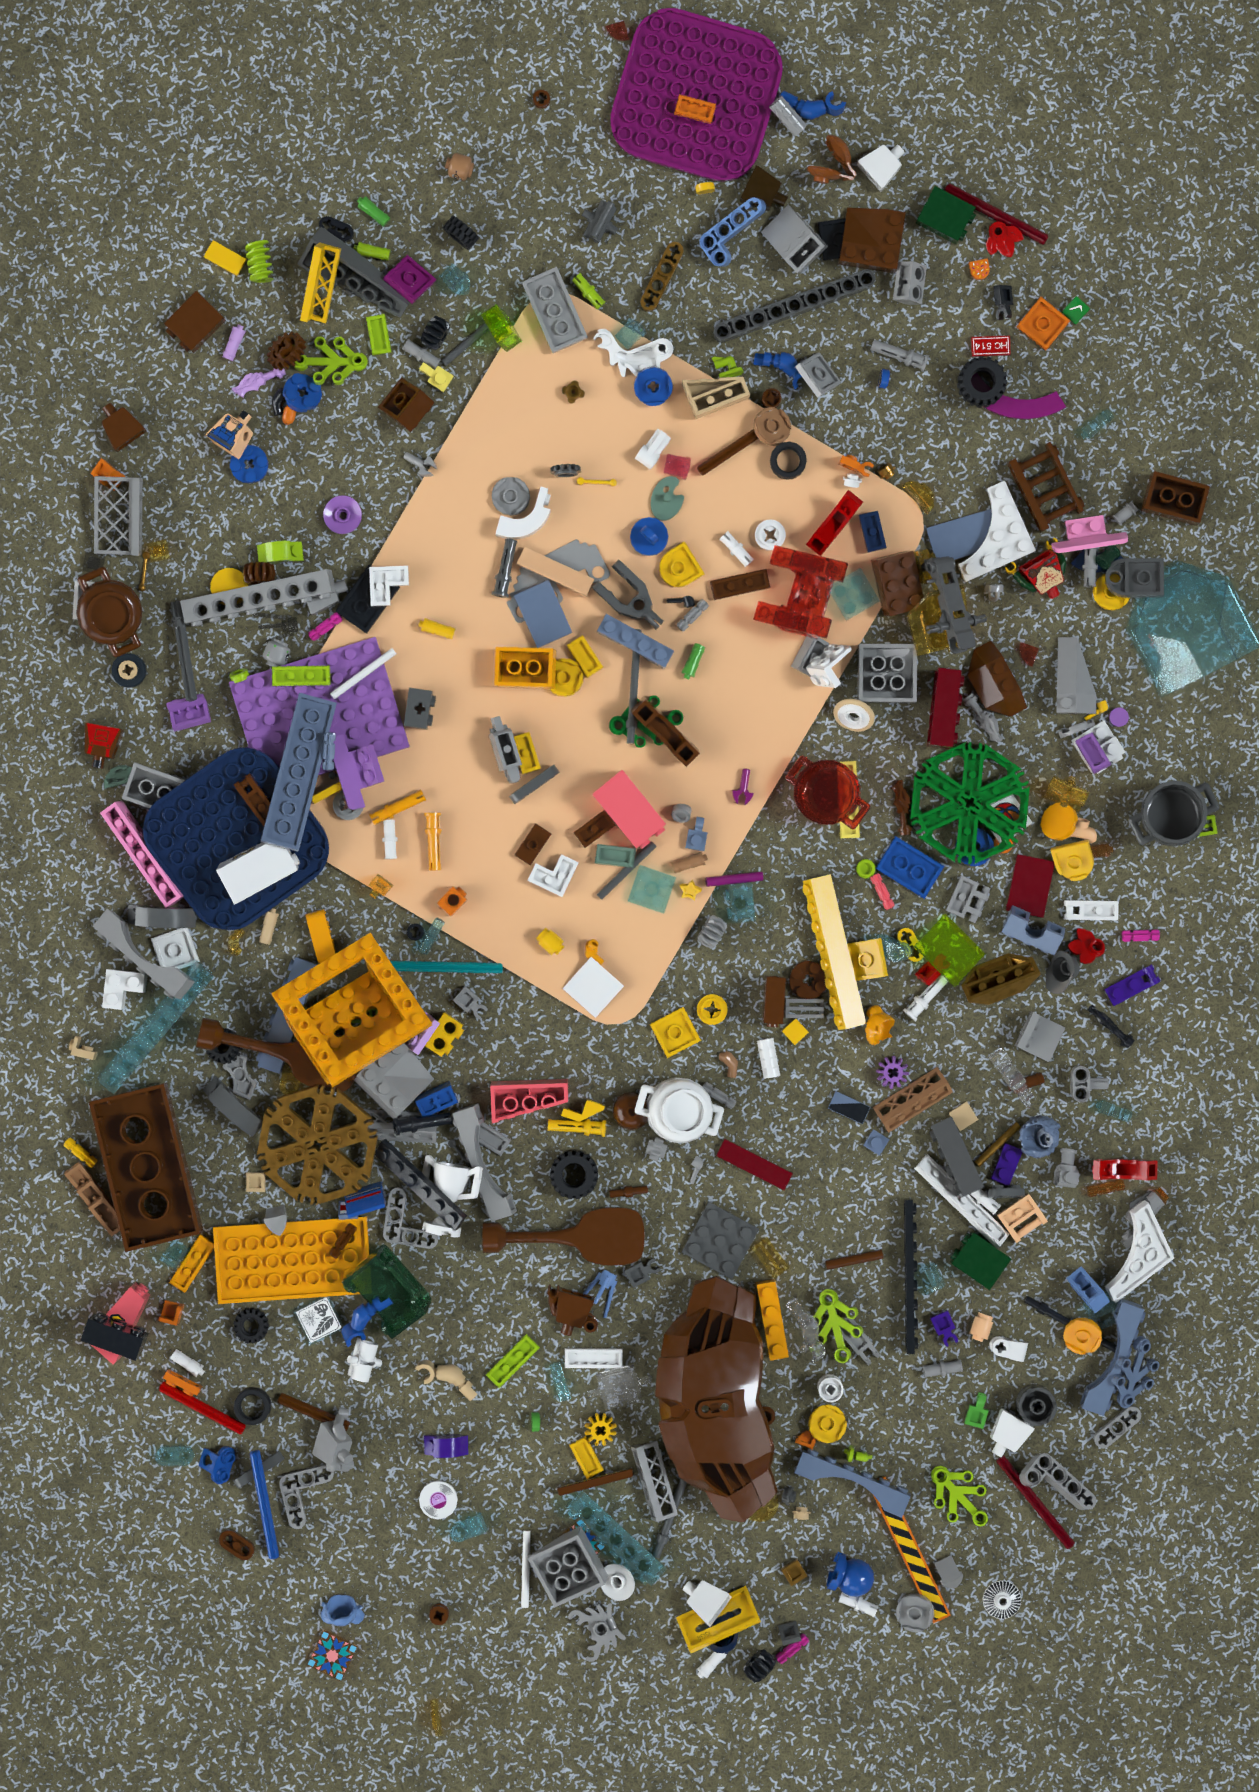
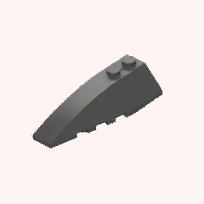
M321 227L311 238L298 265L308 272L310 271L314 246L319 242L341 248L334 289L336 286L345 289L346 294L359 296L362 298V301L377 304L378 308L401 317L409 305L408 300L383 280L385 275L372 263ZM325 250L324 256L328 263L334 260L336 252ZM327 267L321 271V276L325 281L331 278V273Z

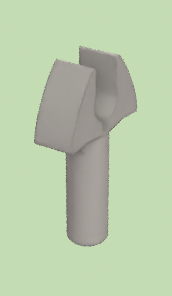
M408 452L404 454L405 460L419 467L418 475L422 477L434 476L429 471H426L425 466H432L437 469L434 460L430 456H427L426 460H421Z

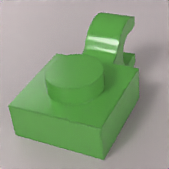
M978 1392L975 1405L969 1404L964 1421L965 1424L981 1429L984 1428L988 1415V1409L984 1408L987 1398L986 1394Z

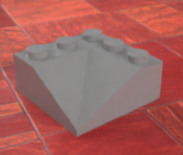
M859 644L857 700L864 703H916L917 644Z
M404 1043L363 1068L354 1079L393 1119L397 1118L434 1080Z
M581 1526L563 1534L528 1556V1560L554 1608L605 1585L608 1577Z

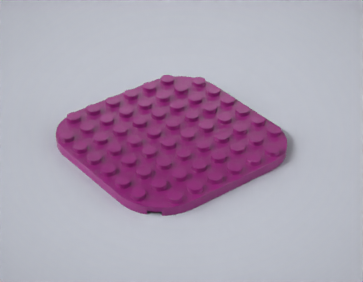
M677 8L657 10V12L645 17L641 21L631 43L611 111V131L615 141L621 149L635 158L705 179L727 182L740 178L753 167L758 158L772 112L769 106L775 101L781 82L783 67L778 50L769 38L749 29ZM679 94L716 104L712 123L708 124L674 115Z

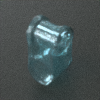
M877 935L876 939H882L886 959L900 962L911 956L912 950L907 943L896 940L888 935Z
M478 1512L474 1517L469 1516L455 1523L450 1531L452 1540L462 1542L487 1532L488 1528L481 1512ZM456 1528L463 1530L462 1536L459 1537L458 1534H454Z

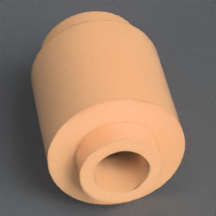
M978 1312L970 1330V1334L973 1335L972 1339L981 1342L984 1339L988 1340L993 1325V1317Z

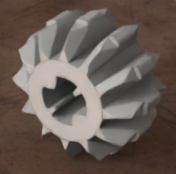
M710 916L698 935V941L705 947L714 948L726 931L727 923L720 917Z

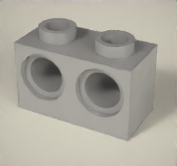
M914 261L898 262L893 300L906 305H922L927 266Z

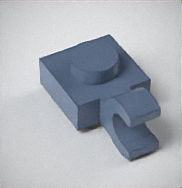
M697 817L695 829L688 830L685 848L699 851L705 850L708 832L702 831L704 818Z

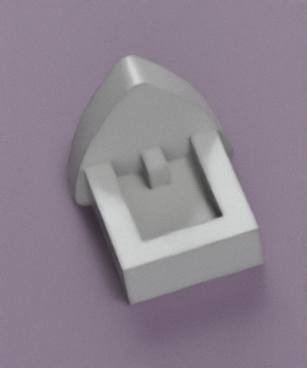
M285 1205L266 1209L264 1223L268 1229L278 1236H281L286 1226L287 1212Z
M952 1555L934 1563L942 1579L940 1581L941 1584L947 1588H957L962 1582L963 1574L962 1571L959 1572Z

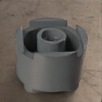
M1027 1385L1021 1389L1016 1398V1409L1019 1415L1030 1425L1042 1426L1052 1421L1056 1415V1400L1053 1394L1042 1385ZM1037 1401H1038V1403L1040 1404V1406H1039V1407L1036 1406L1035 1409H1034V1407H1033L1032 1405H1033V1403H1037Z

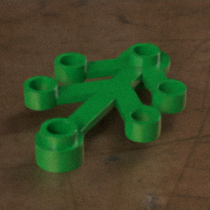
M651 696L649 698V701H651L652 698H656L658 700V703L654 705L655 707H657L660 704L659 697ZM629 706L621 716H615L610 720L609 728L613 734H624L627 736L626 720H628ZM673 710L669 715H664L674 726H678L683 722L684 717L679 710ZM675 714L679 716V721L677 722L672 720V716ZM636 718V721H638L637 728L652 738L656 745H662L663 742L657 743L655 740L657 736ZM616 722L622 723L621 729L615 728ZM635 734L634 744L636 747L642 748L645 746L646 740L644 737ZM639 738L644 740V744L641 746L636 743Z

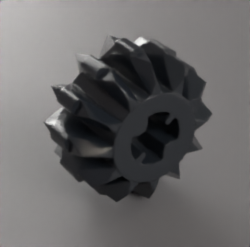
M432 317L422 333V343L429 349L437 350L440 348L449 333V323L442 317Z
M765 1649L758 1650L757 1653H754L749 1658L743 1670L746 1676L754 1683L760 1682L770 1674L776 1662Z

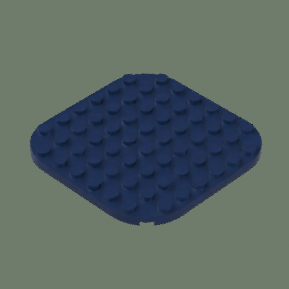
M239 747L224 752L158 799L148 810L144 820L143 837L148 850L183 894V897L193 908L197 916L207 925L216 929L237 930L251 924L317 877L323 870L329 855V841L326 831L309 809L299 851L290 850L292 854L295 853L300 861L298 870L234 905L216 870L220 863L262 843L260 841L264 829L262 823L234 787V783L237 781L241 782L250 773L271 801L279 772V766L269 755L255 748ZM250 785L245 788L247 793L253 790Z

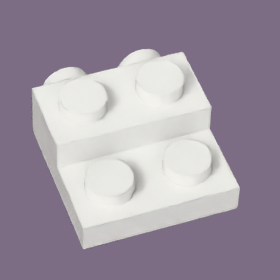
M1105 720L1071 740L1091 773H1093L1075 743L1077 739L1093 732L1107 758L1113 764L1123 759L1122 754L1125 753V750L1117 737L1113 735Z

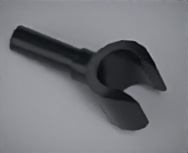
M691 596L667 598V603L683 602L685 608L695 605L694 599Z

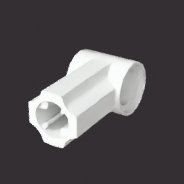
M657 429L648 443L640 449L635 459L651 470L671 438L662 430Z

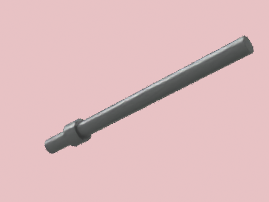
M634 651L632 653L628 720H626L627 744H634L635 729H637L638 723L636 717L631 712V709L637 704L640 655Z
M681 1478L673 1498L676 1509H678L687 1484ZM674 1517L666 1519L661 1533H658L657 1544L653 1556L656 1558H660L664 1545L669 1540L668 1534Z

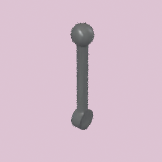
M449 1140L448 1145L455 1149L468 1167L472 1168L471 1164L467 1162L466 1157L456 1146L455 1140Z

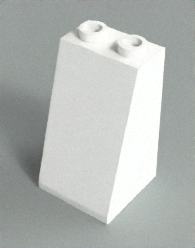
M262 842L220 863L216 871L235 905L296 872L300 861L295 853H291L290 849Z

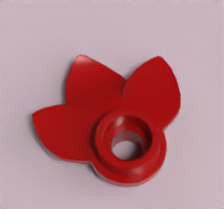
M1000 221L994 222L989 227L990 236L986 241V249L990 255L999 251L1006 257H1012L1015 248L1014 242L1023 240V234L1015 226H1006L1005 223ZM997 227L1002 229V233L1000 235L995 234V229Z
M1077 928L1076 934L1078 939L1070 942L1067 947L1071 953L1079 955L1080 963L1090 964L1096 957L1102 956L1105 952L1104 942L1100 939H1095L1091 931Z

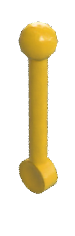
M582 477L577 479L578 485H583L584 483L617 485L615 479L610 481L585 480Z

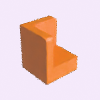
M165 1300L162 1314L158 1321L177 1326L180 1323L184 1304Z

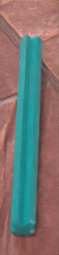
M390 961L396 971L503 972V965L501 963Z

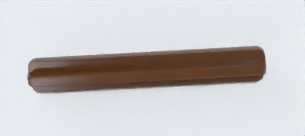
M754 429L697 467L698 472L702 476L759 439Z
M281 1393L277 1402L318 1421L328 1422L335 1420V1415L284 1393ZM344 1420L343 1424L345 1431L348 1430L350 1422Z

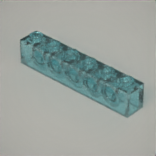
M583 1490L578 1491L565 1506L569 1509L566 1513L574 1520L576 1518L581 1520L583 1523L580 1526L588 1533L590 1531L594 1532L597 1535L594 1539L602 1546L608 1545L611 1548L608 1552L616 1559L621 1557L625 1561L623 1566L630 1572L635 1570L639 1574L637 1579L644 1585L649 1583L652 1586L667 1569ZM588 1507L591 1509V1515L588 1518H584L581 1514L582 1510ZM598 1521L605 1522L604 1530H596V1523ZM612 1534L619 1535L620 1539L618 1543H610V1537ZM627 1547H632L634 1550L633 1555L630 1557L624 1555V1550ZM641 1560H646L648 1563L647 1568L644 1570L638 1568V1563Z

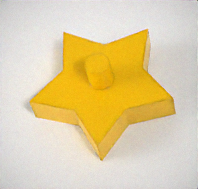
M693 879L688 884H680V888L683 891L681 898L689 897L695 901L696 894L702 891V888L695 886Z

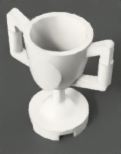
M431 1155L425 1156L422 1173L429 1179L432 1166L434 1168V1185L452 1202L463 1199H476L478 1197L483 1171L481 1166L472 1169L463 1165L437 1162ZM474 1175L471 1194H463L470 1176ZM441 1217L435 1218L433 1221H424L422 1230L427 1233L440 1236L451 1234V1237H460L461 1227L454 1231Z

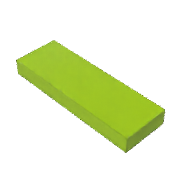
M330 666L272 667V686L331 685Z
M526 1334L486 1376L500 1388L540 1347Z

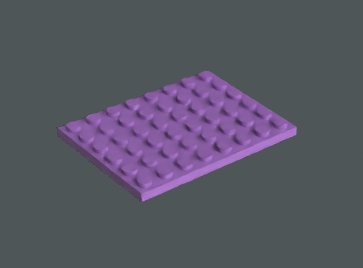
M376 637L282 665L330 666L331 685L272 686V669L247 676L246 680L238 683L230 681L229 685L248 746L269 755L280 768L298 694L303 693L337 703L329 732L335 733L336 737L343 734L348 752L373 744L377 757L409 748L410 745L385 664H382L336 699L330 694L382 656ZM322 759L318 776L331 771H335V764L333 770H324L322 768L323 761H325V759Z

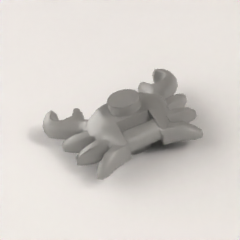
M611 1603L607 1606V1612L597 1604L599 1612H596L593 1608L586 1607V1611L592 1615H587L577 1609L572 1610L568 1615L569 1620L572 1619L573 1615L579 1616L577 1625L588 1621L587 1629L592 1634L591 1639L597 1642L587 1648L595 1653L592 1657L586 1656V1660L589 1662H594L598 1659L602 1645H605L604 1653H608L610 1640L613 1647H617L615 1635L622 1640L626 1639L614 1621Z

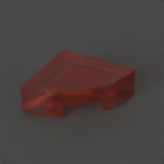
M624 21L605 26L609 35L613 36L614 39L629 41Z
M1020 642L1019 651L1021 658H1023L1027 665L1033 667L1039 648Z

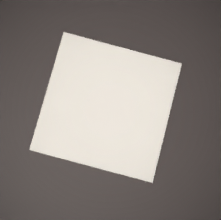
M590 957L563 987V990L596 1018L624 985Z

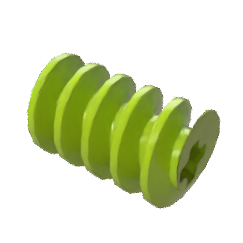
M268 240L254 241L245 246V250L248 251L246 258L250 259L247 261V265L250 267L248 273L252 274L249 276L251 282L266 283L274 280V278L268 277V275L273 274V271L267 270L268 267L272 266V263L266 262V260L271 258L270 255H265L266 252L270 251V248L264 247V245L269 243Z

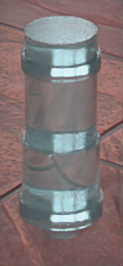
M1108 409L1102 411L1093 421L1081 428L1083 432L1081 436L1084 439L1086 437L1091 439L1092 436L1114 418L1113 414Z
M1103 1099L1095 1105L1098 1108V1113L1129 1122L1131 1119L1132 1111L1118 1107Z

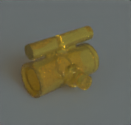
M1053 776L1043 797L1055 803H1060L1062 807L1070 805L1076 812H1079L1088 798L1089 791L1077 786L1075 783L1076 778L1073 776H1069L1066 781Z

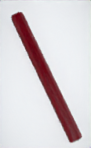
M950 183L947 184L944 191L975 206V210L996 221L1005 223L1006 226L1017 227L1023 235L1042 245L1046 243L1048 234Z
M1004 1455L996 1460L997 1464L1065 1548L1070 1549L1073 1547L1075 1542L1033 1490L1028 1486L1022 1485L1019 1479L1020 1474Z

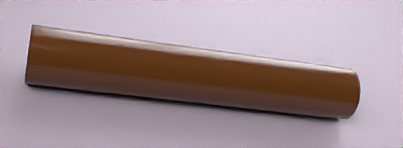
M881 1249L826 1260L825 1262L827 1270L884 1258Z

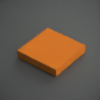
M1040 297L1016 327L1046 351L1071 320L1044 298Z

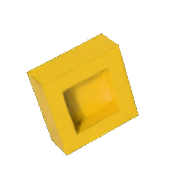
M796 1018L782 1030L794 1045L809 1033Z

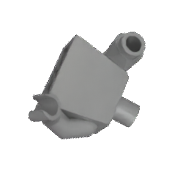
M339 1407L335 1420L320 1424L312 1452L315 1457L326 1463V1467L331 1473L334 1471L348 1472L354 1467L353 1455L349 1453L352 1439L346 1433L343 1426L344 1420L348 1419L349 1409Z

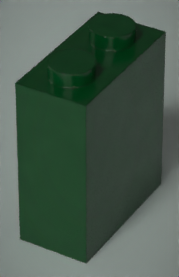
M934 186L916 224L957 244L958 240L963 241L967 233L964 230L967 223L972 224L976 216L973 213L976 207Z
M971 1231L970 1234L967 1232L961 1240L963 1244L960 1249L956 1248L952 1252L950 1263L990 1290L1011 1261V1258L975 1232Z

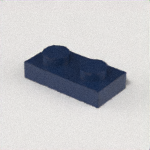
M878 511L859 515L867 553L886 549Z

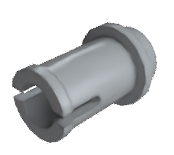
M1132 502L1126 503L1123 509L1113 515V518L1119 525H1122L1132 515H1136L1138 509Z

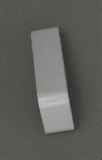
M1043 1453L1032 1457L1019 1475L1022 1485L1028 1487L1038 1485L1044 1478L1079 1510H1089L1096 1505L1094 1494L1049 1454ZM1040 1458H1043L1045 1461L1044 1467H1041L1039 1464ZM1055 1470L1059 1473L1058 1480L1053 1476ZM1029 1472L1033 1475L1032 1482L1028 1480ZM1069 1484H1072L1073 1486L1072 1493L1068 1491Z

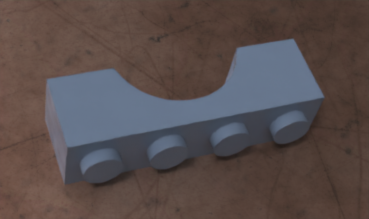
M608 614L605 615L597 630V633L631 649L663 669L666 668L674 653V650Z

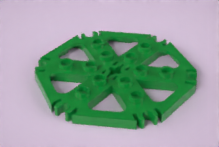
M965 742L925 760L931 767L923 763L922 767L926 769L924 774L919 771L916 772V775L922 778V780L914 776L910 821L918 818L911 823L912 826L915 824L921 826V829L915 832L916 835L925 833L922 836H918V838L955 863V857L958 855V864H961L963 857H967L968 865H971L972 857H974L975 865L1015 847L1009 841L1011 840L1015 844L1018 843V840L1014 838V834L1024 835L1023 830L1018 829V827L1026 831L1030 786L1022 789V787H1026L1029 783L1028 781L1024 783L1019 781V778L1024 776V772L1015 774L1022 769L985 744L983 752L981 751L982 743H979V748L973 750L971 747L972 742H969L968 750H966ZM955 756H961L964 759L962 785L940 771L938 768L939 764ZM985 759H992L1007 770V776L981 787L983 762ZM929 787L949 802L923 813L919 809L921 789ZM1018 795L1020 797L1019 818L1013 821L991 805L1009 796ZM973 799L975 807L970 806L967 808L965 800ZM959 820L957 844L954 849L946 848L933 838V831ZM978 822L999 835L1001 843L989 850L979 852L976 849Z

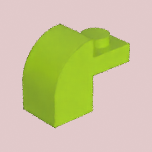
M289 540L257 545L259 562L278 564L281 562L304 561L302 542H290Z

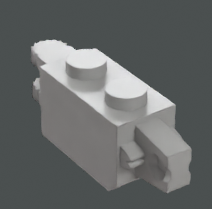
M500 716L491 718L493 728L490 729L489 738L499 771L504 770L507 782L511 784L517 783L521 778L518 766L522 765L512 730L507 727V724H502Z

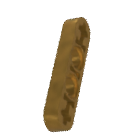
M671 242L667 246L641 298L640 303L643 310L651 312L656 309L682 258L683 247L680 243ZM676 246L680 253L674 255L673 260L676 263H673L671 260L665 259V257L670 258L672 253L670 248L674 249ZM663 264H670L672 270L669 273H663L661 271ZM654 281H661L663 288L659 291L654 290L652 287ZM649 290L653 294L659 295L658 298L654 295L652 299L653 306L646 307L644 300L650 298L651 293H648Z

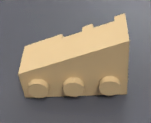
M744 377L682 380V386L695 419L750 398Z

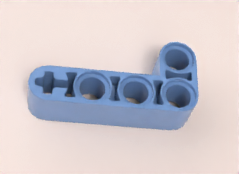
M755 197L748 199L701 236L700 246L715 266L725 267L730 264L731 254L724 244L765 212L766 204L762 199ZM753 203L759 204L757 206L758 210H752L754 208ZM740 213L744 215V221L741 224L737 222V216ZM724 225H727L729 232L724 236L721 229ZM709 237H712L714 244L709 248L706 241ZM722 252L725 259L722 263H719L717 256Z

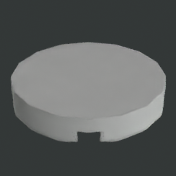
M503 478L493 487L492 501L496 509L502 514L509 516L518 515L528 506L530 500L529 489L525 482L519 478Z
M910 1593L904 1596L896 1608L898 1622H900L905 1630L910 1632H921L927 1629L932 1624L935 1615L931 1601L918 1593Z

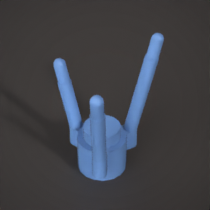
M605 1269L602 1273L598 1272L596 1278L583 1292V1294H588L599 1281L598 1284L601 1285V1288L594 1300V1304H597L605 1288L609 1289L610 1287L603 1315L604 1318L607 1317L614 1288L617 1284L615 1280L617 1276Z

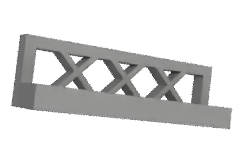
M363 1109L370 1116L376 1118L374 1124L369 1125L368 1128L370 1130L377 1129L378 1132L373 1136L378 1135V1140L436 1143L437 1126L418 1129L415 1133L411 1131L404 1132L396 1136L393 1122L386 1123L384 1121L385 1118L391 1117L386 1111ZM403 1111L397 1119H406L412 1115L418 1118L422 1117L420 1112Z
M653 1441L644 1445L631 1446L651 1519L659 1522L677 1516V1509L658 1442ZM654 1447L655 1455L652 1460L646 1458L644 1449ZM653 1465L658 1466L661 1471L657 1479L651 1476L650 1471ZM659 1483L664 1485L666 1489L663 1497L656 1493ZM665 1501L670 1504L672 1512L662 1515L661 1507Z

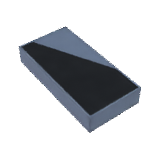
M835 1091L828 1109L863 1124L870 1106Z

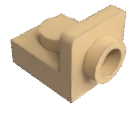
M75 1036L74 1039H71L69 1045L71 1055L96 1060L97 1052L93 1051V1047L82 1045V1048H79L81 1036Z

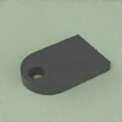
M1123 558L1114 561L1108 567L1105 575V583L1108 590L1122 598L1164 597V558ZM1112 574H1118L1121 579L1115 583L1109 577Z

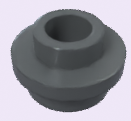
M794 1487L784 1488L782 1502L786 1503L787 1506L795 1502L797 1492L794 1491Z

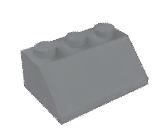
M134 762L122 799L151 808L158 799L185 780Z

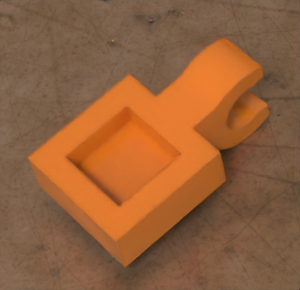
M852 455L842 456L838 465L858 472L864 477H869L870 474L866 473L864 468L867 466L873 468L874 465L871 462L860 464L857 461L858 459Z

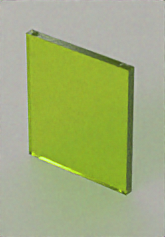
M946 914L942 915L935 925L914 946L953 987L957 986L985 955Z

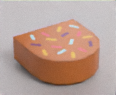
M988 258L968 263L971 276L974 279L983 280L988 276L990 272Z

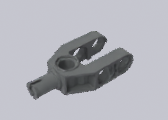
M618 559L612 565V568L639 594L628 605H625L611 591L607 590L599 580L592 588L619 614L638 620L644 618L655 630L658 629L659 625L654 620L660 625L664 620L652 610L653 604L645 583ZM636 601H642L645 604L642 610L634 608Z

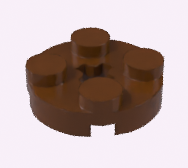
M812 961L798 963L792 969L789 977L792 991L805 999H813L820 996L826 989L824 970L818 963ZM807 974L814 978L811 981L812 985L809 986L807 983H803V979L806 978L805 975Z

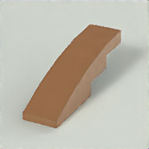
M79 1161L65 1171L64 1175L76 1188V1192L88 1205V1209L107 1232L113 1236L120 1231L114 1205Z

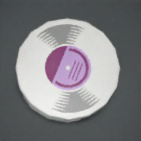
M441 1480L431 1481L425 1485L419 1498L420 1508L424 1514L433 1519H443L451 1515L458 1501L457 1493L453 1486Z

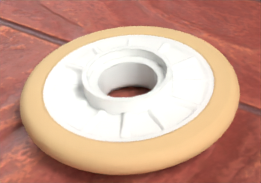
M844 699L834 707L833 714L835 720L846 729L861 732L869 729L874 723V712L863 701ZM850 713H855L859 717L854 718L850 715Z

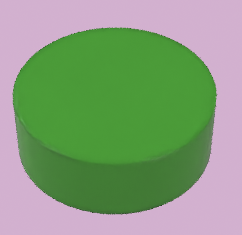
M531 1412L532 1432L540 1431L539 1412Z

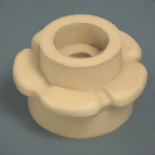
M796 1507V1511H792L794 1513L793 1519L809 1520L811 1512H807L806 1507Z

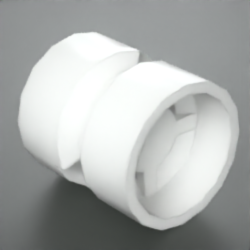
M825 1374L819 1379L817 1389L821 1398L827 1402L838 1401L843 1395L841 1380L834 1374Z

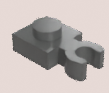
M655 1258L650 1259L645 1266L642 1262H639L624 1270L633 1288L650 1280L649 1273L655 1274L661 1270L660 1267L656 1269L651 1268V1263L656 1261Z

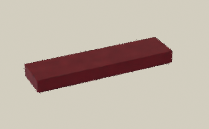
M725 1138L716 1154L717 1157L782 1190H785L793 1175L792 1172Z

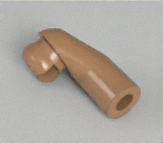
M721 1052L719 1060L728 1066L727 1077L736 1078L737 1059L731 1052Z

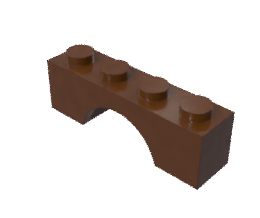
M645 696L631 709L632 714L645 727L651 730L686 767L700 754L699 749Z

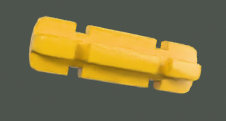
M68 1138L63 1144L68 1150H72L71 1153L82 1162L85 1161L89 1168L94 1167L97 1163V1159L94 1156H90V1153L79 1144H76V1141L72 1138Z

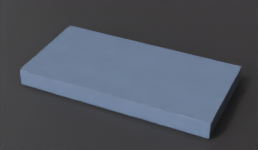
M991 509L926 528L934 558L949 556L957 560L973 555L980 548L988 533L992 518Z

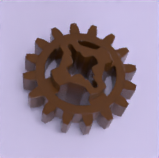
M291 331L289 335L285 332L283 337L278 336V340L273 341L272 347L268 348L271 352L267 353V361L280 371L283 368L288 370L290 365L294 367L295 361H300V356L305 354L303 350L306 349V341L297 332Z

